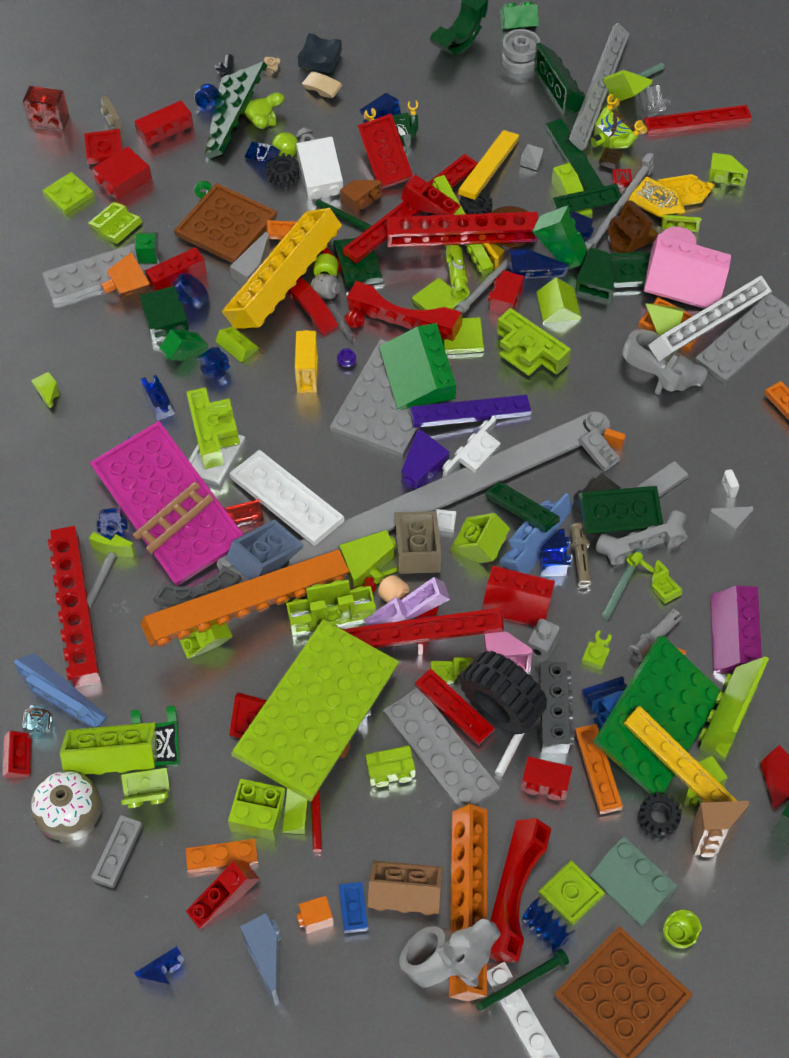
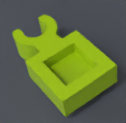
M598 630L594 638L595 643L589 641L581 663L602 671L610 652L607 646L611 643L612 635L609 634L606 640L600 639L601 631Z

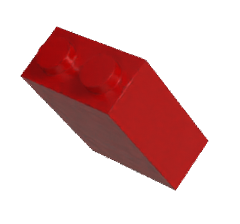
M128 146L93 167L95 182L101 185L109 196L112 195L116 200L152 179L150 166Z

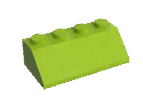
M156 722L66 730L60 750L63 771H75L83 775H102L108 772L124 773L130 770L146 771L155 768L157 760Z

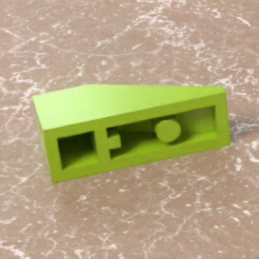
M570 163L553 168L551 183L559 196L584 191L579 177ZM592 210L573 213L572 216L577 221L592 216L593 212Z

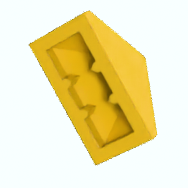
M484 243L482 245L493 264V270H495L501 263L504 250L495 243Z

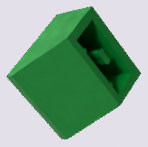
M532 1L523 2L520 6H516V3H509L499 9L503 30L539 26L538 4L533 5Z

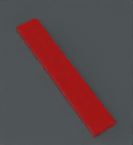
M741 105L644 118L643 123L647 127V135L751 122L752 116L748 106Z

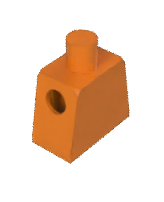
M132 252L107 270L110 280L101 284L105 294L116 290L119 297L147 290L150 286Z

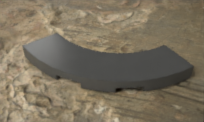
M222 567L214 577L197 587H180L164 583L153 598V601L158 605L169 608L236 585L241 581L242 577Z

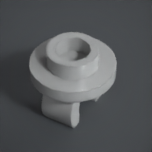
M305 127L297 131L296 138L300 142H305V139L308 141L314 140V137L311 135L313 133L312 129Z

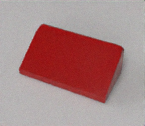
M9 730L4 737L3 778L30 776L31 733Z

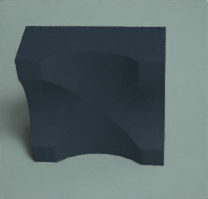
M309 33L302 51L298 54V67L331 74L342 51L341 40L322 39L315 34Z

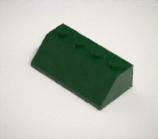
M540 42L536 43L534 70L564 116L580 111L585 99L584 92L580 91L576 80H573L569 70L565 68L562 59L557 56L555 51Z

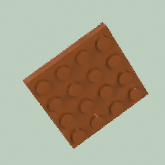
M216 183L175 228L174 234L234 263L264 233L267 220L276 219L277 211Z
M620 926L554 993V997L617 1058H636L693 996L692 992Z

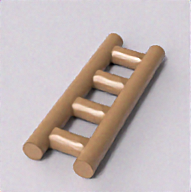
M194 481L133 533L132 536L136 541L143 537L150 544L146 547V550L152 554L212 503L214 499L209 494L205 498L201 497L196 492L200 486ZM190 497L197 504L187 511L180 504ZM175 510L181 518L171 525L165 517ZM159 524L166 531L156 539L149 531Z

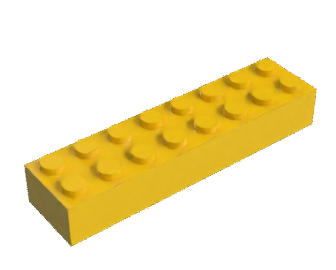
M331 208L306 211L221 311L235 329L258 328L263 325L264 319L275 310V306L279 301L286 297L288 290L296 285L297 279L307 271V267L327 247L330 239L337 235V231L342 225Z

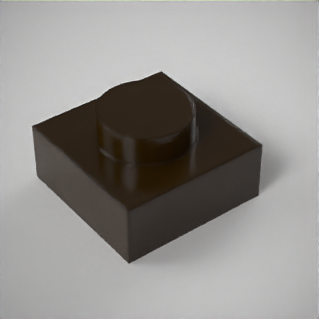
M605 147L599 159V165L616 169L623 152Z

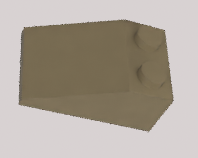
M437 511L395 512L398 574L441 572V545Z

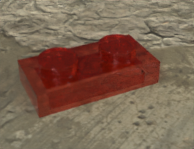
M259 499L224 508L237 527L264 521Z

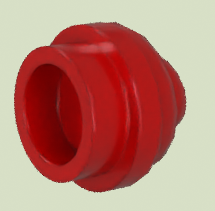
M352 309L344 316V320L350 328L356 329L363 325L364 314L357 309Z

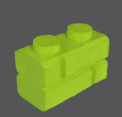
M410 745L365 754L371 786L385 787L389 785V782L393 781L405 783L415 777V765Z

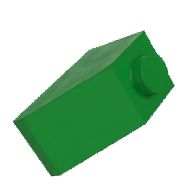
M158 232L136 234L135 251L138 264L157 263Z
M171 329L159 348L165 353L164 355L167 359L171 361H184L206 348L208 344L197 332Z

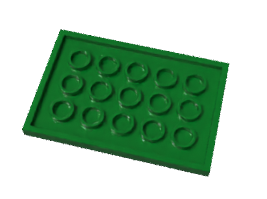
M664 635L658 636L593 743L647 793L655 796L656 792H660V796H662L675 774L623 722L638 706H641L688 752L709 717L711 710L716 705L715 702L721 690Z

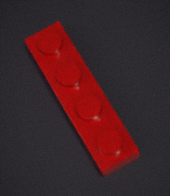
M431 668L415 682V686L478 746L494 732L495 728Z

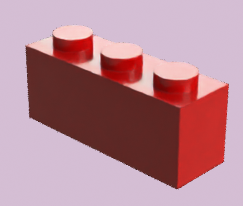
M182 100L134 121L136 133L146 147L193 126L192 114Z
M196 247L145 270L147 280L150 283L149 287L152 291L172 286L178 288L207 274L205 259Z

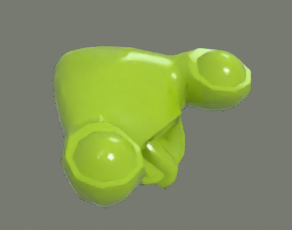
M276 92L265 98L250 100L244 115L259 129L275 126L276 115L272 108L282 106L285 102V97L283 94Z

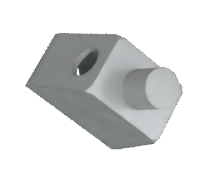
M544 619L539 620L527 643V646L532 648L533 652L531 666L538 670L540 662L549 661L560 640L561 628ZM537 650L541 652V655L535 654Z

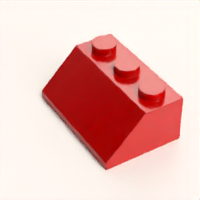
M492 565L481 610L501 607L503 610V620L536 627L540 619L546 620L555 581Z

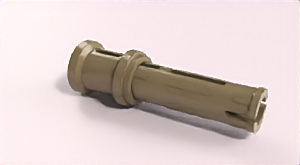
M575 523L569 526V532L572 535L571 548L575 551L578 585L585 587L592 583L587 552L590 543L584 534L583 523Z

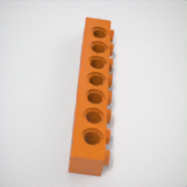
M472 804L452 811L450 931L452 933L472 927L481 919H487L488 810ZM487 964L479 972L477 987H470L459 976H450L449 997L467 1002L486 997Z

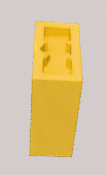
M296 331L295 376L297 393H317L318 350L316 331Z

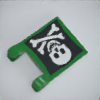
M175 706L166 707L168 722L156 723L157 760L155 768L180 765L177 710ZM138 709L131 710L132 724L142 723V715Z

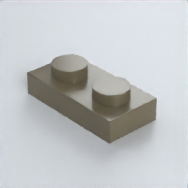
M108 96L100 97L102 102L100 109L103 116H107L108 125L110 127L113 126L114 129H120V132L123 131L121 119Z

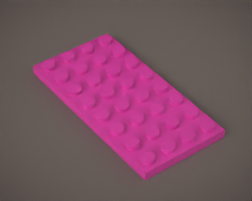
M157 421L89 462L136 531L194 481L200 486L196 492L201 497L205 498L208 494L214 499L212 503L152 553L175 586L182 584L227 555L232 541L243 536V533L160 421ZM189 497L180 505L189 511L197 503ZM175 510L165 517L171 525L181 518ZM157 524L149 532L157 539L166 530ZM142 537L145 544L149 546L150 544Z

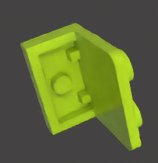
M167 767L121 775L124 798L121 800L122 805L127 804L128 808L140 807L144 804V801H150L151 805L164 803L166 798L171 795Z

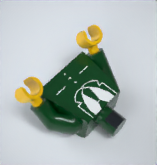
M410 101L408 102L407 108L411 115L408 113L392 115L404 151L407 150L406 147L411 145V140L415 138L419 128L418 115H416L418 109L417 101L415 108H411ZM371 109L372 116H369L366 110L364 118L368 121L374 120L376 115L375 109Z

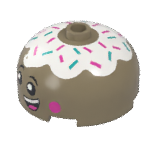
M59 771L47 776L38 784L31 798V815L37 828L45 837L60 840V842L76 841L89 834L95 828L94 825L100 813H102V800L97 787L87 776L75 771Z

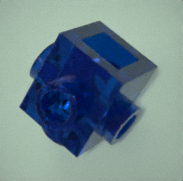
M212 347L196 357L201 365L202 373L208 376V378H221L226 374V370L231 368L228 364L229 359L219 347Z
M122 507L101 509L99 520H97L98 533H101L103 537L109 540L115 534L123 537L125 530H128L127 518L123 517Z

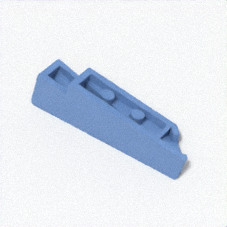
M563 494L559 501L552 503L549 499L540 504L558 515L560 522L545 533L525 521L509 539V543L513 548L500 559L502 565L509 570L525 574L530 573L573 508L569 494Z
M30 654L14 661L18 673L26 677L25 681L29 689L92 728L100 727L107 718L104 712L36 654Z

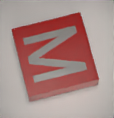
M613 169V184H617L618 187H628L632 182L631 169Z

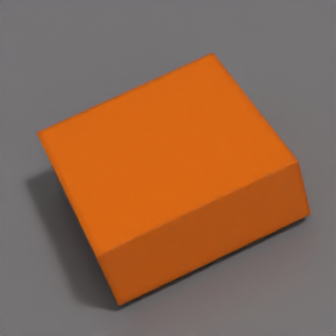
M606 428L604 433L605 440L611 448L622 451L626 434Z

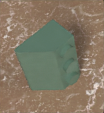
M623 837L608 851L590 875V878L641 927L674 895L677 885L626 837Z

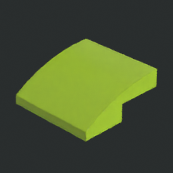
M112 202L88 224L98 234L118 244L143 222L140 216L128 212L126 206Z

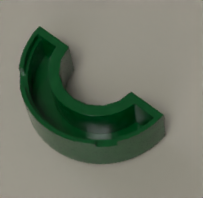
M462 0L459 15L449 29L440 26L431 34V43L450 55L461 54L472 44L482 28L480 22L482 17H486L488 0Z

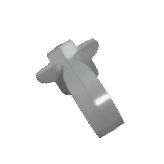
M644 329L631 331L622 349L623 356L628 363L636 368L657 375L659 382L655 394L660 395L664 388L670 392L675 390L684 391L691 386H702L706 381L707 369L692 363L684 356L676 354L672 356L671 354L660 362L657 360L648 345L661 335Z
M481 919L472 927L458 930L454 933L446 928L426 927L409 939L400 954L399 965L402 971L415 984L423 988L436 985L450 976H459L470 987H477L479 972L489 962L491 948L501 933L497 925L488 919ZM436 949L433 955L423 963L426 956Z

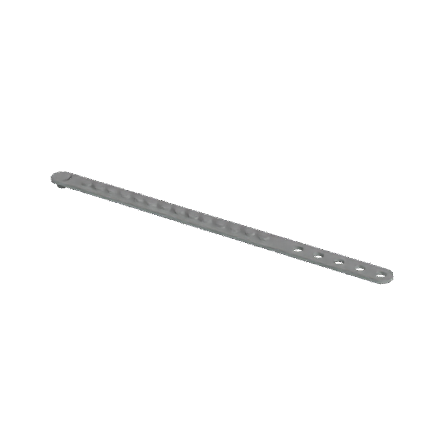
M601 412L587 413L492 455L476 473L465 467L345 520L316 546H313L306 539H302L300 542L304 544L303 548L289 560L288 566L338 550L341 544L384 530L389 532L396 529L395 512L436 511V509L443 508L499 481L508 479L581 446L579 440L594 428L604 436L606 428H610V421ZM237 569L232 570L241 575L242 579L239 583L249 580Z

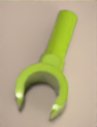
M640 552L632 553L626 559L628 564L633 567L640 564L651 573L655 571V568L643 560V555Z
M398 566L380 572L377 568L373 569L370 574L374 578V583L380 584L382 579L398 572Z

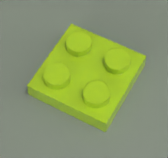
M72 172L42 190L43 195L65 215L94 197L93 190Z

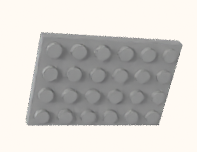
M380 339L331 423L330 431L403 458L420 427H413L410 408L397 410L379 346L388 341Z

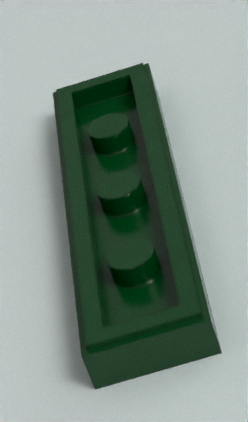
M612 184L554 197L551 199L554 210L568 205L570 209L569 214L616 204L621 194L618 185Z
M501 481L485 492L488 499L545 533L560 522L558 515Z

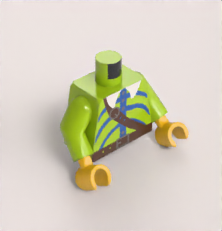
M610 94L607 97L608 106H605L594 125V136L591 137L590 141L594 147L602 144L604 147L613 150L627 149L634 143L639 134L642 135L647 132V127L641 120H638L633 127L616 110L612 111V108L619 106V99L616 98L612 102L614 96Z

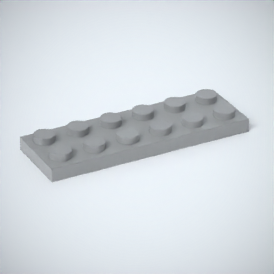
M135 243L42 272L53 303L57 304L101 290V284L110 280L107 275L109 268L131 252L138 262ZM157 257V263L139 264L144 275H146L145 270L159 264L160 261Z
M769 293L695 358L694 363L703 366L709 374L725 385L789 328V306Z
M418 688L383 710L385 717L406 744L410 745V749L457 809L468 804L478 806L499 791L500 787L434 704Z

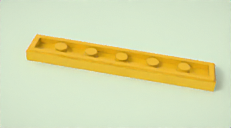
M503 130L461 185L458 195L475 200L517 144L520 135Z
M638 706L623 722L703 802L737 801L641 706Z

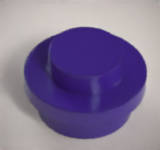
M349 348L342 349L337 355V362L343 367H350L356 362V354Z

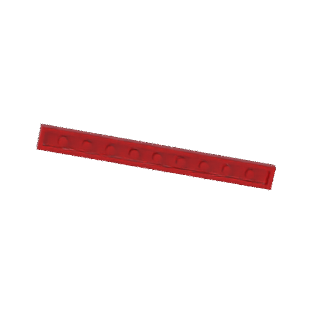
M463 154L434 178L445 175L449 185L453 188L473 171L478 162ZM434 178L431 179L428 183L432 185ZM403 201L345 246L343 254L357 264L387 240V217L418 216L423 211L416 210Z

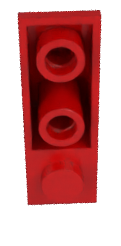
M416 174L405 185L401 200L414 209L436 215L455 214L461 207L460 204Z
M232 861L186 912L199 929H202L242 898L260 878L247 862Z

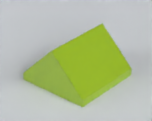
M626 70L603 78L609 93L614 96L613 101L616 98L622 101L633 97L653 82L651 79Z
M556 277L536 291L543 324L581 319L575 290L571 285Z

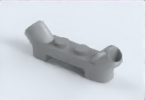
M675 510L670 512L665 524L650 526L644 531L632 532L623 538L618 539L605 533L601 534L596 544V551L608 556L612 565H619L627 562L626 559L636 548L644 549L662 542L665 543L667 549L677 546L688 538L684 529L687 517L684 513Z

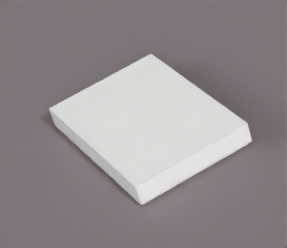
M238 434L239 445L221 448L224 465L204 469L198 444L189 458V462L204 482L221 487L246 441L245 436Z

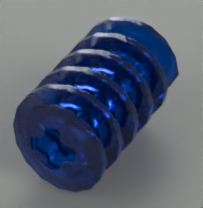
M538 897L526 909L522 922L525 924L530 922L529 929H537V937L544 935L543 942L545 944L551 942L550 949L554 951L564 946L574 935L575 930L567 932L568 923L560 926L559 923L562 917L559 916L553 919L552 916L555 911L552 909L546 912L548 904L544 903L539 906L538 903L541 897Z

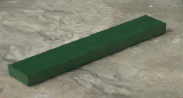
M562 118L545 123L547 132L566 163H570L577 173L583 190L603 187L604 185L582 150L578 149L569 140L571 132Z

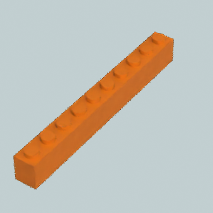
M338 549L146 615L140 625L150 647L157 645L158 647H163L171 643L173 639L183 640L191 636L193 632L203 633L213 625L218 624L222 626L229 623L233 618H245L252 611L262 612L268 609L269 605L275 603L282 605L292 597H296V599L307 595L306 588L313 585L329 584L336 580L344 581V578L350 571Z

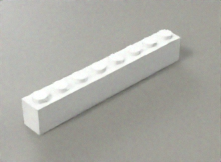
M761 275L664 333L648 346L660 362L772 292V290Z

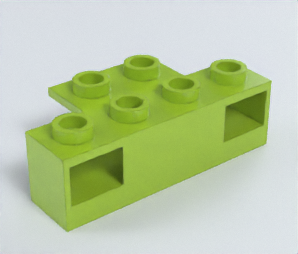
M509 308L498 318L497 334L503 338L500 341V346L504 349L499 353V356L526 375L530 376L541 365L557 375L569 364L571 353L569 347L512 308Z
M206 387L187 391L204 469L224 465L221 448L240 444L230 398L210 403Z
M336 580L329 584L313 585L306 588L307 599H295L286 603L292 635L315 631L323 619L335 626L364 621V619L376 612L371 586H359L350 590L349 580ZM369 599H370V602H365V603H360V604H355V605H354L355 602H360V601H364V600H369ZM305 612H309V613H310V614H305V615H301V616L291 617V615H295V614H300V613H305Z

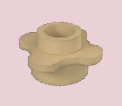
M265 57L264 62L268 66L266 72L275 73L278 70V64L281 62L280 59Z

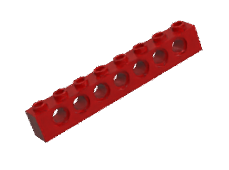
M538 212L387 217L388 247L538 242V238L532 232L538 221Z
M75 525L50 530L51 539H48L49 550L53 551L50 562L52 569L56 570V574L53 575V582L59 591L55 593L57 605H61V611H58V618L60 624L63 623L64 626L60 633L62 642H66L67 647L63 648L65 661H69V667H66L68 681L72 680L74 687L99 683L101 680L90 608L88 607V594L79 536ZM82 659L85 660V661L82 662V663H77L79 660H82Z

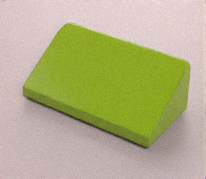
M663 215L661 229L683 227L691 232H699L701 218Z
M234 327L221 329L218 332L216 343L240 362L245 361L259 349L258 346Z
M288 788L282 833L306 834L309 800Z

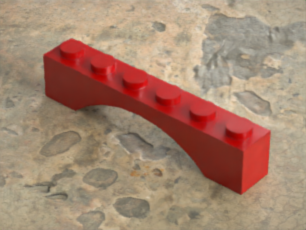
M358 281L355 282L346 297L348 310L357 309L371 318L404 326L407 329L437 323L441 339L454 341L462 326V312L447 307L430 310L402 308L384 299L374 286Z
M537 818L516 820L490 919V921L497 925L501 933L498 940L493 944L489 957L497 963L519 962L524 942L519 921L521 895L531 870L547 850L552 830L551 827Z

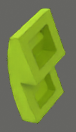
M95 532L89 537L92 549L105 554L113 552L119 557H134L136 554L134 544L117 534L111 540Z

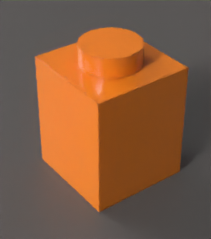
M326 896L299 904L300 912L296 913L299 926L305 927L306 934L334 925Z

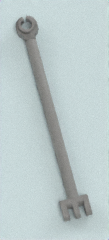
M652 153L645 155L642 160V168L591 240L589 239L585 242L588 249L585 257L590 247L596 248V244L608 229L613 217L617 216L645 175L649 176L654 170Z

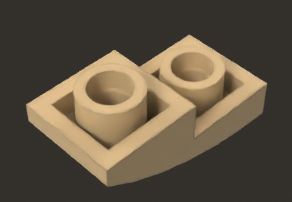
M311 72L302 83L305 89L318 91L320 96L333 98L342 87V84L337 80L316 72Z

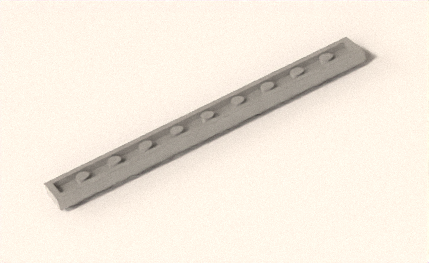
M619 23L612 27L569 137V140L580 150L585 149L608 91L603 78L615 73L629 37V33Z

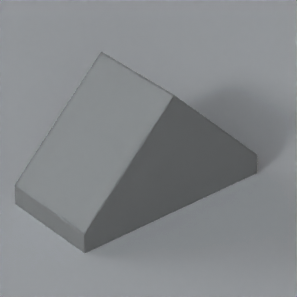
M753 506L711 508L708 523L733 540L750 521Z

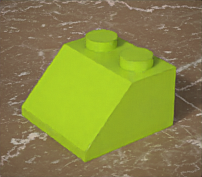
M496 513L467 517L450 551L477 563L492 562L498 556V551L505 542L510 528Z

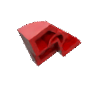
M780 745L760 762L762 774L765 775L766 788L770 791L774 810L789 800V754Z

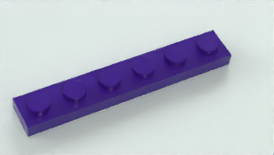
M518 395L411 406L410 414L413 427L417 428L490 420L493 416L497 419L530 416L531 408L528 396Z

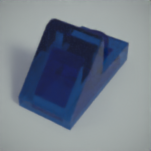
M176 946L134 974L140 984L172 990L164 974L176 971L180 968L184 959Z

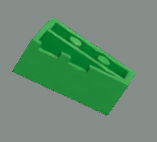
M568 205L540 215L532 231L566 270L580 266L588 250L581 233L576 230L575 220L571 219Z

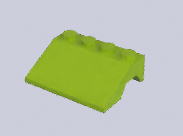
M762 657L736 667L733 675L728 673L723 684L727 688L725 692L720 691L715 702L719 706L716 711L711 710L707 719L710 725L708 729L703 728L698 739L702 741L700 750L725 761L768 663V657Z

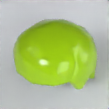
M281 132L273 138L271 151L274 156L276 154L282 156V153H285V156L290 154L292 158L296 155V143L299 142L295 135L289 132Z
M685 909L671 913L663 925L665 940L674 948L680 949L688 948L696 943L702 930L698 916L692 911Z

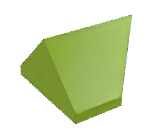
M645 303L657 334L663 335L681 324L685 309Z

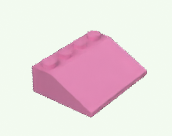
M658 234L651 249L644 291L706 309L721 300L729 271L731 255Z

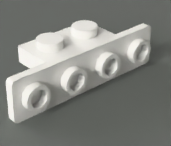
M493 416L490 421L485 420L480 427V431L470 436L467 441L468 444L465 447L461 446L455 453L456 457L452 461L449 459L442 467L444 470L442 478L451 474L461 463L473 473H476L494 454L501 443L489 433L493 430L497 418Z

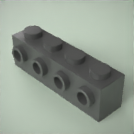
M540 662L539 685L547 698V708L540 716L541 753H568L570 745H574V732L570 731L569 724H573V711H569V704H572V691H568V684H571V671H567V662Z

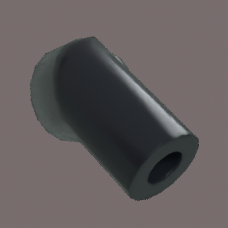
M232 54L225 56L224 64L219 62V65H215L218 74L223 75L233 69L234 56Z

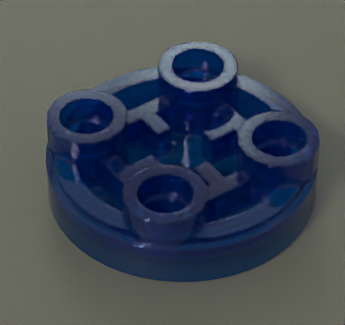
M182 273L173 281V285L179 294L178 300L181 303H188L197 309H201L209 301L206 288L194 276Z

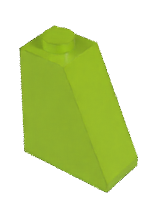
M387 530L339 545L341 555L350 571L348 577L353 588L363 585L364 579L372 576L370 572L373 569L377 568L380 570L394 558V549L397 546L394 537H390Z

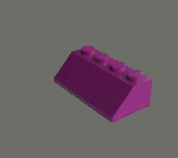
M736 585L714 593L710 597L714 674H733L736 667L762 658L758 587Z

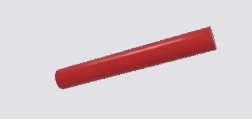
M319 789L311 801L313 852L322 851Z

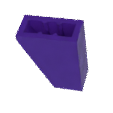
M419 429L402 467L401 482L407 489L412 490L425 486L442 470L444 464L450 459V452Z

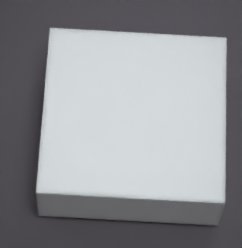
M732 469L726 470L722 479V485L729 498L736 497L739 489L738 481Z
M436 509L439 531L454 533L456 511Z

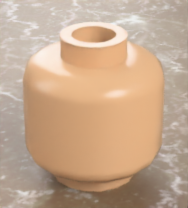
M395 575L382 579L379 584L378 595L386 603H389L396 597L402 600L410 594L408 584Z

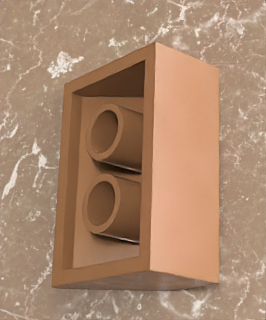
M749 801L701 803L691 826L694 855L712 857L718 854L737 832L749 807Z
M373 860L369 879L367 907L379 911L391 909L401 913L412 911L421 912L424 915L439 914L443 867Z

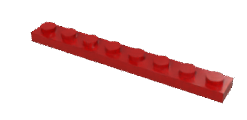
M500 607L342 630L374 648L502 632L504 631L503 610Z

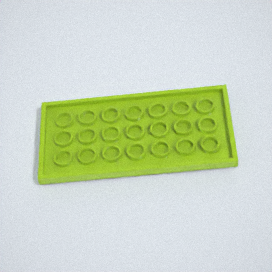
M323 619L239 740L231 756L307 800L312 801L398 667L399 661Z

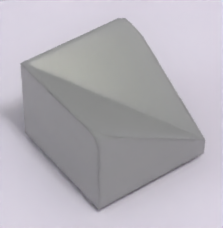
M527 144L521 155L520 165L538 170L544 157V149Z

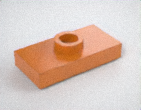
M267 220L266 229L267 233H269V239L282 240L297 221Z

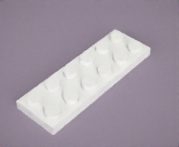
M258 450L229 473L230 478L313 546H316L344 522L342 514L261 450Z

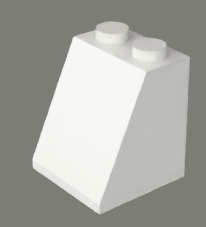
M327 137L296 143L299 172L307 199L313 200L339 195L340 189L343 188V179L333 138Z

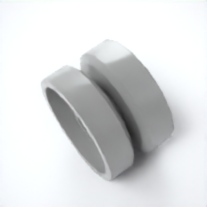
M515 29L504 36L501 60L506 70L516 74H527L534 70L536 43L540 42L537 34L526 29Z

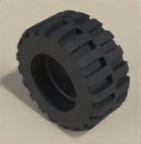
M494 651L482 652L461 675L460 685L462 691L465 692L466 698L471 701V704L483 716L485 715L488 720L497 724L498 727L506 729L507 732H514L515 734L528 732L547 708V698L538 682H535L533 677L525 672L520 665L515 664L513 660L504 657L500 653L496 654Z

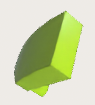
M47 372L31 380L46 405L51 408L53 406V399L58 397L60 393L56 380Z
M454 657L453 661H431L430 668L447 684H453L471 665L472 658Z

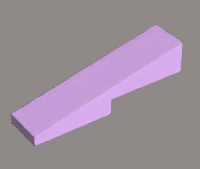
M433 577L402 600L396 597L364 619L365 625L411 620L450 600L445 583Z

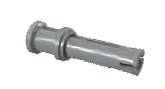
M672 609L649 633L642 634L639 638L640 640L635 645L628 647L629 655L635 661L642 662L657 637L665 636L682 620V616L679 615L680 613Z

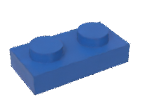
M362 882L339 885L344 933L368 931Z

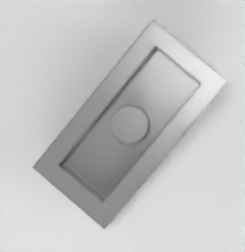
M596 428L579 440V443L603 472L620 461V457Z

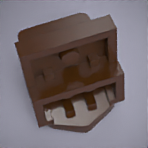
M626 201L620 216L613 217L607 230L609 234V247L613 252H633L654 242L659 234L652 228L654 221L633 201Z

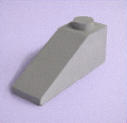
M265 232L230 266L231 279L243 286L264 262L270 248L269 233Z

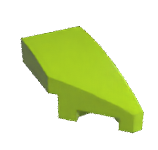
M657 560L652 577V590L666 604L681 596L682 589L669 576V570L660 560Z

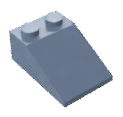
M274 519L233 540L226 560L247 579L251 580L279 570L303 548L304 544Z
M265 913L241 925L240 929L247 949L276 1005L279 1003L280 946L278 941L281 940V936L274 918L269 920Z

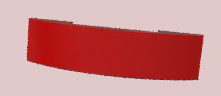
M299 277L296 285L290 288L287 294L291 299L295 298L311 317L312 324L322 336L337 329L338 324L324 301L304 279Z

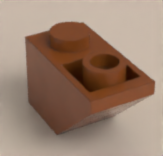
M380 180L351 181L340 189L341 203L357 214L374 200L380 198L382 195V182Z

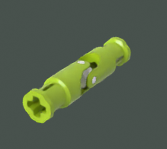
M445 245L450 280L454 287L453 295L457 299H464L470 295V289L467 286L468 278L465 264L463 263L462 249L459 245Z

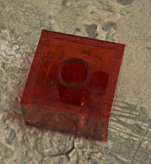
M29 86L23 99L29 126L64 132L70 117L64 91Z

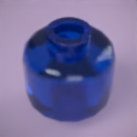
M205 83L196 91L194 95L195 103L203 110H210L216 105L220 97L218 95L219 91L214 85Z

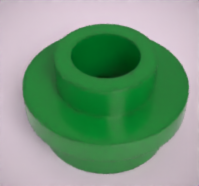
M204 180L199 181L194 187L196 196L202 199L212 188V185Z

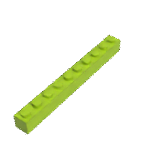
M445 175L434 178L432 186L460 204ZM460 207L454 215L465 214V212ZM465 244L466 250L471 255L472 262L476 264V269L480 272L481 276L492 273L493 264L483 245Z

